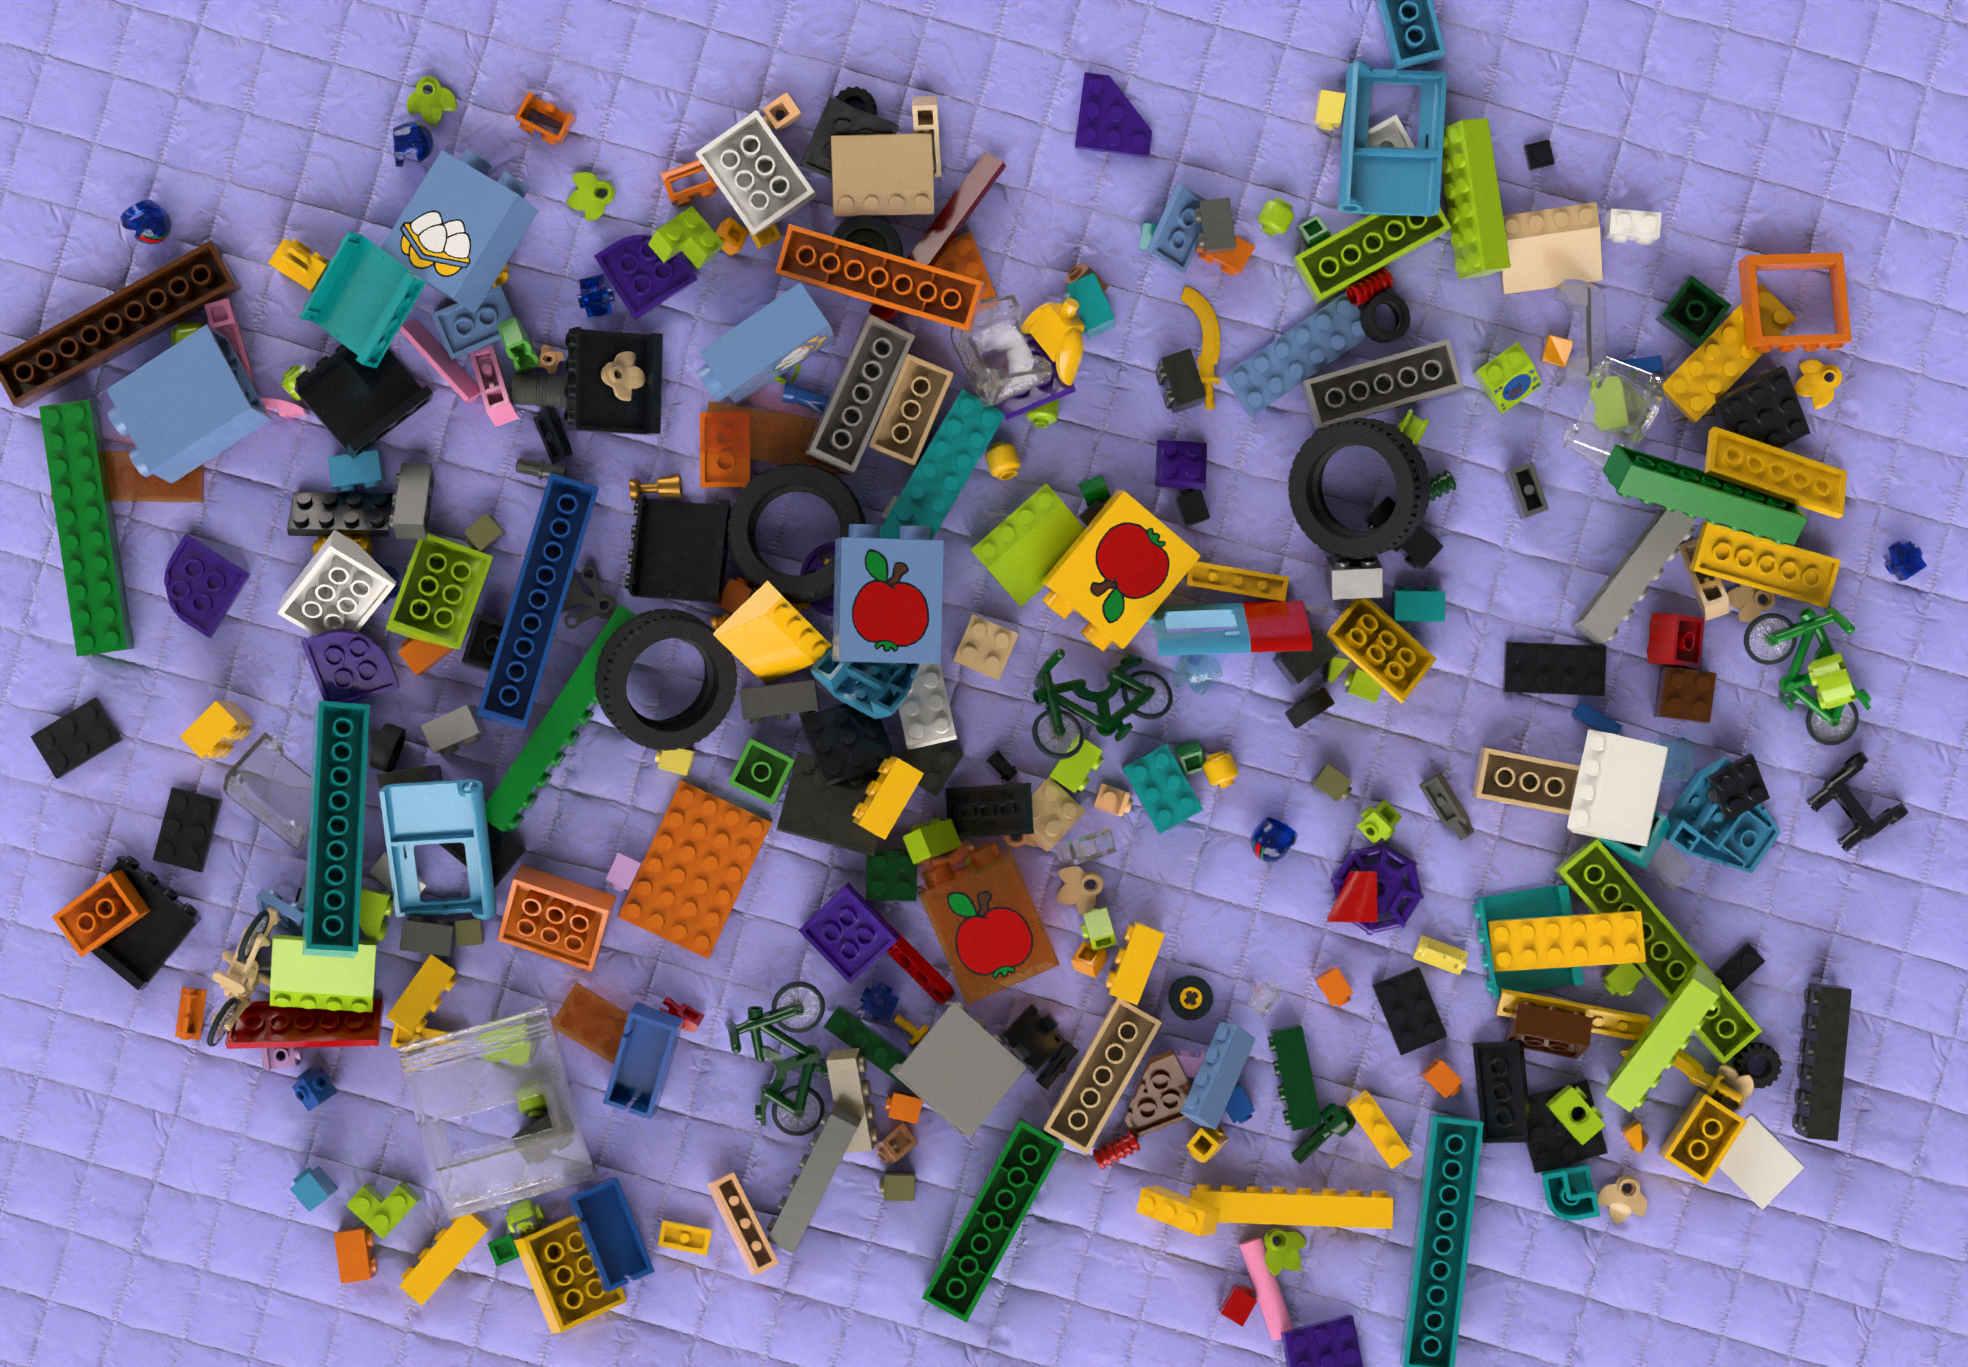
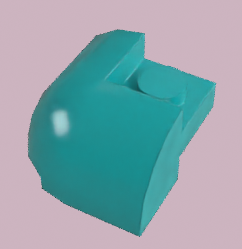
M1588 1164L1567 1168L1558 1167L1541 1173L1545 1200L1555 1216L1566 1221H1577L1600 1216L1597 1195L1593 1189Z

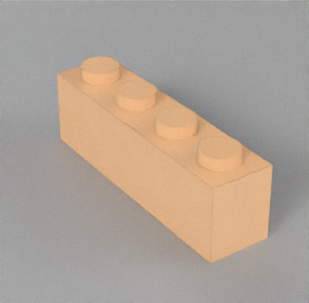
M728 1173L708 1183L707 1187L750 1274L758 1275L778 1264L779 1262L735 1173Z

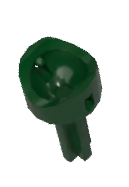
M1330 1103L1320 1112L1324 1123L1291 1153L1292 1157L1299 1164H1302L1333 1133L1344 1137L1353 1129L1356 1119L1346 1107Z

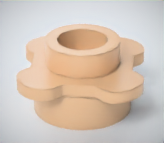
M543 345L538 357V368H545L549 374L556 373L560 361L564 359L563 353L552 350L549 345ZM548 357H551L550 362L547 361Z

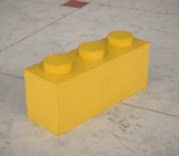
M431 954L388 1013L387 1019L412 1036L415 1032L420 1033L428 1022L425 1019L430 1011L435 1012L443 1000L440 997L445 990L449 992L458 979L455 978L456 971Z
M1366 1089L1345 1103L1391 1169L1412 1156Z
M1154 1185L1141 1188L1136 1212L1200 1237L1215 1234L1220 1209L1164 1187Z

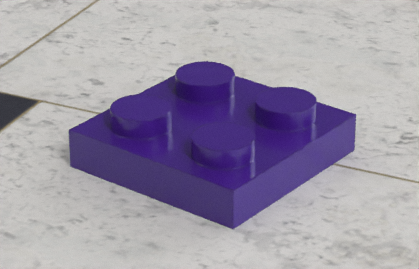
M1157 440L1155 486L1205 490L1207 443Z

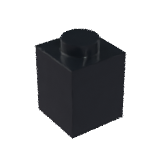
M1195 489L1180 491L1181 496L1177 497L1176 501L1185 527L1210 519L1201 489L1197 491Z

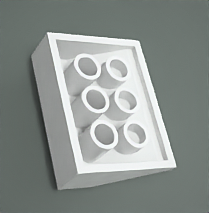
M757 110L695 153L753 236L797 211L816 197L815 191Z
M334 530L282 596L277 614L314 636L339 629L358 632L394 588L396 581L355 541Z
M1588 729L1567 828L1577 834L1648 847L1668 747Z

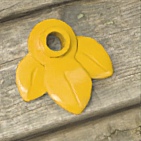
M1809 359L1800 363L1799 368L1804 375L1796 382L1794 386L1795 393L1804 397H1812L1814 409L1825 407L1833 400L1834 389L1842 381L1841 370L1835 365H1823L1815 359ZM1828 372L1834 374V380L1831 382H1827L1824 379L1825 374Z

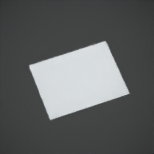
M1750 1115L1746 1119L1747 1123L1718 1167L1763 1210L1805 1167Z

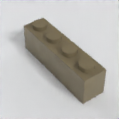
M861 1048L831 1050L826 1063L834 1105L862 1119L845 1153L872 1151L876 1141H879V1129L877 1126H874L873 1118H875V1106L873 1103H870L869 1098L871 1084L869 1080H866L865 1076L867 1071L866 1058L862 1057Z

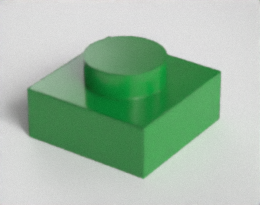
M512 1233L487 1243L496 1267L520 1257Z

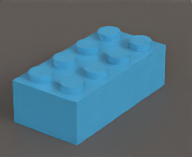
M1375 0L1393 70H1403L1443 59L1446 50L1432 0Z

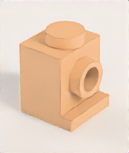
M787 92L762 108L765 114L762 117L771 130L774 128L777 133L797 119L802 118L800 110ZM777 113H785V118L778 120L776 118Z

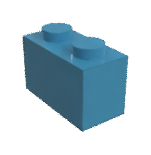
M379 450L362 452L354 459L349 454L328 457L332 487L340 489L341 493L355 491V486L364 485L365 489L380 487V482H386L383 456Z
M320 1166L314 1170L309 1167L293 1179L295 1185L290 1188L292 1193L309 1212L338 1190V1187Z

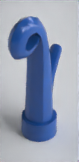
M785 382L782 402L800 404L822 415L823 408H825L830 396L798 387L794 383Z

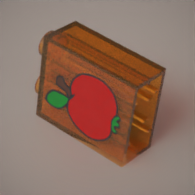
M996 841L986 843L971 850L968 855L972 863L953 871L950 862L947 861L922 872L925 883L917 886L918 895L966 1005L1060 965L1010 847L999 850Z

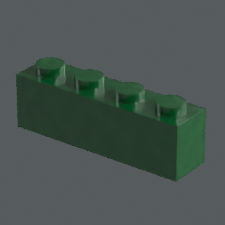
M839 1004L823 1027L852 1049L861 1048L863 1057L905 1087L906 1085L893 1075L890 1070L896 1063L902 1065L909 1055Z
M1297 1024L1270 1030L1271 1036L1267 1037L1270 1052L1275 1051L1276 1061H1273L1272 1064L1275 1076H1280L1281 1086H1277L1280 1101L1285 1100L1286 1110L1282 1111L1285 1126L1290 1125L1292 1131L1321 1126L1322 1121L1302 1026Z

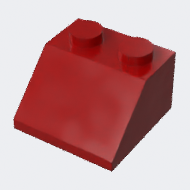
M1651 613L1649 645L1646 651L1647 663L1700 668L1705 619L1680 614Z

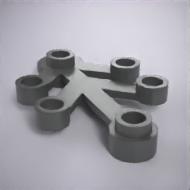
M591 566L585 567L581 574L583 580L589 583L594 597L584 594L573 572L569 585L571 589H568L561 613L580 604L590 608L579 614H567L564 622L569 629H576L580 623L595 616L601 619L611 618L617 609L615 598L609 594H604L597 580V572ZM593 571L594 576L588 579L585 577V573ZM608 602L609 608L602 610L600 604ZM575 617L577 622L574 625L568 624V619Z

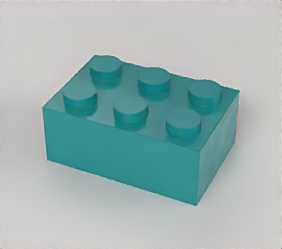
M1167 744L1161 745L1122 767L1125 776L1158 834L1165 832L1203 810Z

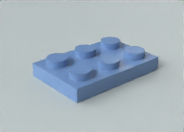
M1177 183L1146 252L1177 272L1185 274L1198 247L1197 234L1201 233L1200 223L1196 224L1194 209L1198 208L1199 201L1206 199L1183 184Z
M501 284L489 290L476 313H473L459 303H455L431 314L452 361L500 341L498 324L506 319L515 317Z
M261 889L256 896L259 913L263 910L267 911L269 907L279 911L280 921L276 925L294 936H303L304 909L295 903L290 905L281 900L283 897L273 890L267 892Z

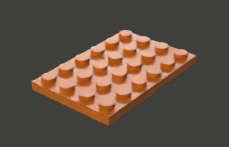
M681 780L618 917L709 959L772 822Z

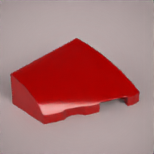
M1349 871L1344 886L1339 892L1330 914L1327 916V922H1378L1376 871Z

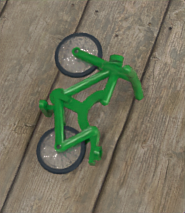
M1832 606L1824 609L1826 615L1817 616L1814 610L1808 607L1799 614L1802 622L1795 624L1784 615L1778 613H1766L1758 616L1748 625L1744 634L1745 650L1758 663L1773 665L1784 661L1794 651L1797 637L1802 635L1788 674L1782 676L1779 680V689L1789 695L1787 697L1783 694L1779 695L1780 700L1790 711L1795 709L1792 703L1797 699L1809 707L1806 715V727L1808 733L1815 741L1824 745H1838L1847 741L1854 734L1859 723V714L1855 704L1850 702L1828 710L1827 708L1821 709L1818 699L1816 700L1801 688L1812 685L1809 673L1798 674L1814 633L1821 646L1817 649L1813 661L1835 654L1823 628L1825 625L1836 622L1848 634H1852L1855 631L1854 625ZM1852 683L1857 699L1868 711L1872 708L1868 704L1872 700L1863 688L1858 690Z

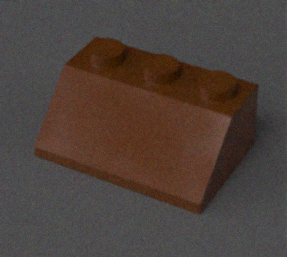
M1521 1002L1512 1010L1504 1041L1523 1040L1524 1049L1578 1059L1590 1046L1593 1018L1587 1017L1585 1013L1578 1011L1566 1013L1561 1012V1009L1548 1006L1541 1008L1536 1007V1004L1532 1002Z

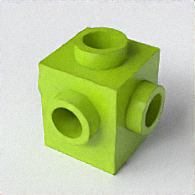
M1384 799L1375 807L1372 805L1368 806L1360 814L1363 819L1358 823L1357 827L1375 844L1381 838L1387 840L1395 832L1394 826L1402 816Z

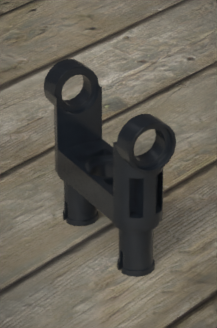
M1862 751L1848 759L1842 769L1824 782L1821 790L1806 800L1808 805H1812L1810 808L1817 813L1819 809L1834 799L1854 823V828L1837 839L1838 844H1842L1841 848L1845 852L1850 851L1851 848L1863 839L1872 838L1888 824L1896 823L1909 812L1903 803H1900L1891 809L1887 808L1872 820L1844 783L1861 771L1863 765L1869 760Z

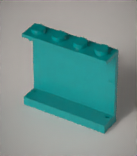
M348 231L341 240L336 254L330 259L322 278L316 283L315 290L310 299L304 304L299 318L317 324L357 354L356 360L362 365L377 368L427 281L364 235Z
M1567 884L1475 898L1476 904H1473L1472 911L1474 919H1478L1480 929H1476L1478 943L1483 945L1484 954H1480L1482 968L1487 969L1488 979H1484L1487 994L1491 993L1492 998H1499L1501 988L1528 992L1565 985H1584L1582 966L1494 972L1488 922L1493 920L1573 915Z

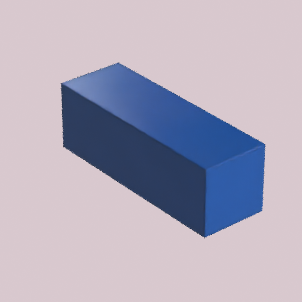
M1658 355L1614 361L1612 363L1613 376H1637L1662 372V357Z
M1582 702L1577 704L1571 715L1600 732L1617 735L1622 727L1621 724Z

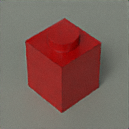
M1234 1284L1219 1309L1221 1315L1243 1327L1258 1301L1256 1296L1253 1295L1255 1291L1244 1284H1241L1240 1287Z

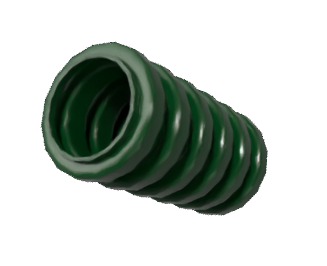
M1444 470L1442 475L1440 473L1436 474V478L1430 477L1429 495L1432 502L1435 501V497L1441 498L1443 493L1449 494V490H1456V482L1449 471Z

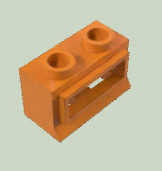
M529 91L515 116L516 121L520 123V129L529 134H532L533 131L542 135L541 139L553 146L556 142L561 145L563 144L576 120L573 114L569 112L566 114L558 110L555 105L537 99ZM532 109L563 125L558 136L527 120Z
M699 159L660 173L672 205L677 204L678 207L690 204L692 198L698 196L707 198L716 193L715 190L720 189L706 170L710 181L674 193L671 182L706 170Z

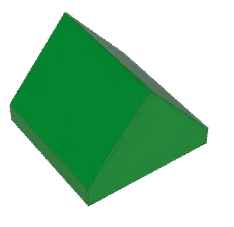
M1102 475L1078 484L1087 507L1095 500L1102 502L1111 498Z

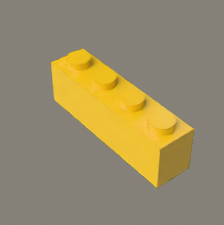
M470 1206L465 1211L460 1208L450 1219L453 1222L452 1226L448 1230L443 1227L434 1238L437 1243L431 1249L427 1246L417 1257L420 1260L415 1268L410 1265L401 1275L404 1281L399 1287L421 1306L492 1226Z

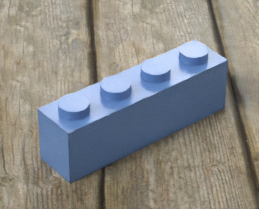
M1220 1022L1180 1113L1199 1126L1217 1129L1256 1038L1238 1025Z

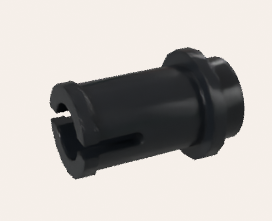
M999 750L986 760L1001 775V780L1004 779L1006 782H1009L1018 773L1015 770L1016 766L1012 767Z

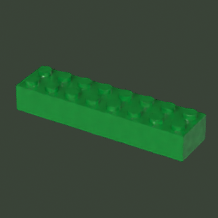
M1617 444L1614 445L1602 470L1608 478V482L1615 487L1616 493L1622 497L1630 498V496H1633L1648 505L1656 503L1671 512H1674L1676 509L1691 518L1699 516L1711 524L1718 525L1722 523L1734 531L1739 532L1742 529L1757 538L1765 536L1781 545L1784 542L1795 545L1808 520L1795 504L1706 475L1705 471Z
M1019 1117L923 1291L922 1299L965 1323L968 1321L1064 1146L1062 1140Z

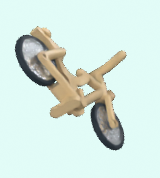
M271 907L267 911H261L251 922L250 926L245 927L235 954L228 950L222 953V958L230 964L227 973L216 971L212 975L213 980L220 984V988L225 990L224 996L228 997V999L212 1017V1026L207 1036V1044L210 1047L220 1042L227 1030L230 1031L242 1012L249 1007L251 1001L249 997L255 991L258 983L260 982L270 987L271 976L259 971V963L254 960L259 948L270 946L271 939L269 937L273 926L280 921L279 911Z

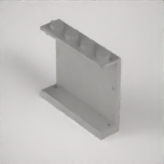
M946 1001L947 1010L903 1064L896 1063L890 1072L962 1136L971 1138L1027 1067L1021 1063V1060L1012 1050L1009 1052L1003 1046L1005 1043L996 1034L991 1036L985 1030L987 1026L976 1017L972 1019L967 1014L969 1010L962 1003Z

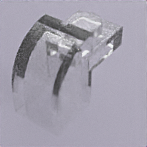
M1110 827L1054 845L1061 868L1081 864L1117 852Z

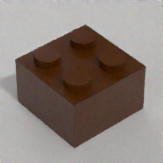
M1668 666L1660 667L1654 717L1710 723L1717 673Z

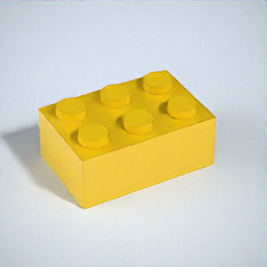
M215 701L180 738L200 758H219L220 756L224 758L234 749L232 745L238 739L243 740L252 731L250 727L254 722L233 701Z
M890 756L889 760L886 758L883 760L878 769V772L881 774L876 782L873 780L870 782L865 791V794L868 796L863 804L861 802L858 803L852 814L855 817L852 822L886 840L924 774L893 756Z
M1135 920L1133 925L1128 924L1123 936L1124 940L1127 941L1123 949L1119 947L1114 962L1117 964L1114 972H1109L1105 982L1110 995L1138 1005L1165 934L1163 931Z
M1698 1090L1657 1154L1707 1185L1747 1121Z

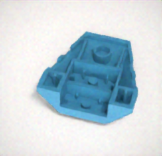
M831 648L814 665L811 673L835 698L874 719L892 716L907 698L919 664L832 661L833 648Z
M1723 757L1698 771L1668 813V821L1671 828L1666 835V840L1684 854L1753 873L1781 832L1767 809L1761 803L1728 822L1723 819L1720 806L1716 803L1711 804L1707 790L1713 787L1710 785L1707 776L1732 763Z

